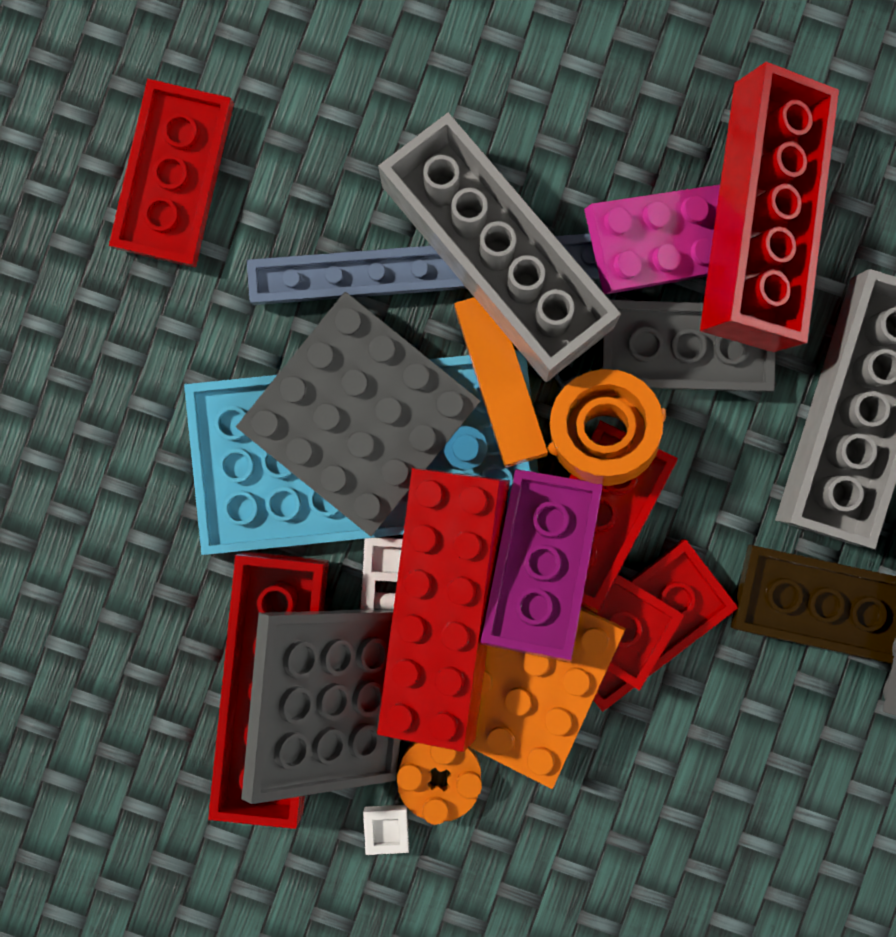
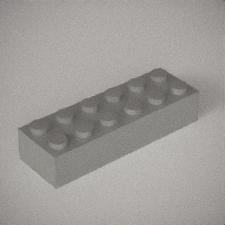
M449 112L378 165L382 188L545 382L553 378L614 329L621 313Z
M868 269L850 279L775 521L855 546L875 549L896 484V277Z

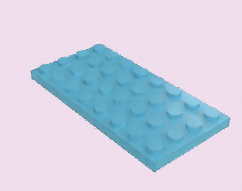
M515 350L531 399L527 360L519 350ZM469 355L429 359L481 401L461 427L470 426L476 428L484 435L487 442V454L480 465L473 469L463 470L449 463L443 448L427 469L510 480L506 507L507 513L515 469L538 473L537 459L507 468L504 467ZM277 375L184 384L201 555L403 535L409 491L376 532L369 536L236 428V425Z

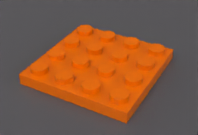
M581 607L571 662L488 646L476 739L469 747L553 789L626 628Z

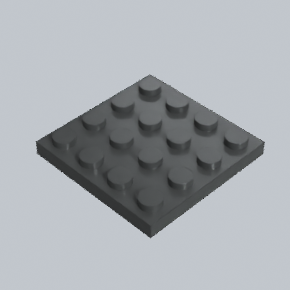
M344 292L236 425V428L369 536H372L409 491L412 468L427 469L481 401L347 292Z
M393 610L259 613L241 799L250 804L396 781L400 739L377 735Z

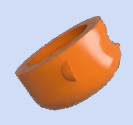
M611 369L589 371L574 378L564 386L556 397L550 416V436L552 442L548 445L547 449L552 455L557 456L559 462L569 473L582 481L602 484L603 486L623 484L645 471L656 457L663 434L666 410L661 408L654 392L634 375ZM610 416L617 418L625 424L627 434L620 442L614 445L602 446L590 440L584 428L588 421L596 417Z

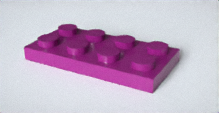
M515 469L481 637L482 645L571 662L601 499L602 484H593L582 480Z

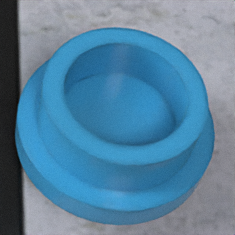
M462 426L446 443L444 453L449 463L454 467L463 470L473 469L485 459L487 442L484 435L476 428Z

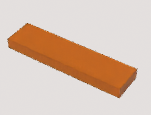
M475 297L454 303V309L504 467H511L547 456L548 451L513 343Z

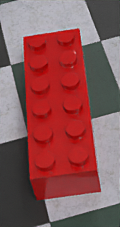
M767 61L734 83L700 325L701 332L770 352H777L807 343L839 95L838 89Z
M412 468L377 735L464 752L475 741L488 647L481 644V637L504 528L510 480Z
M246 551L235 555L208 820L296 829L304 810L305 796L250 804L241 799L259 613L324 611L329 560Z

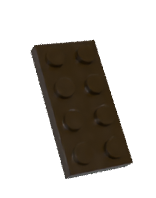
M748 544L735 602L738 609L733 612L731 628L893 664L892 647L896 638V576Z

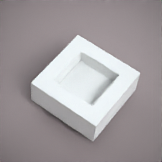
M405 805L365 807L363 815L366 855L409 853L407 807Z

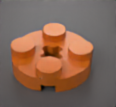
M413 742L404 752L397 772L399 795L405 806L413 814L425 819L430 824L437 825L444 821L455 820L473 807L481 792L482 782L479 759L470 747L464 752ZM434 768L439 772L447 769L450 772V775L447 777L448 785L445 787L440 785L434 787L429 783L432 779L430 771Z

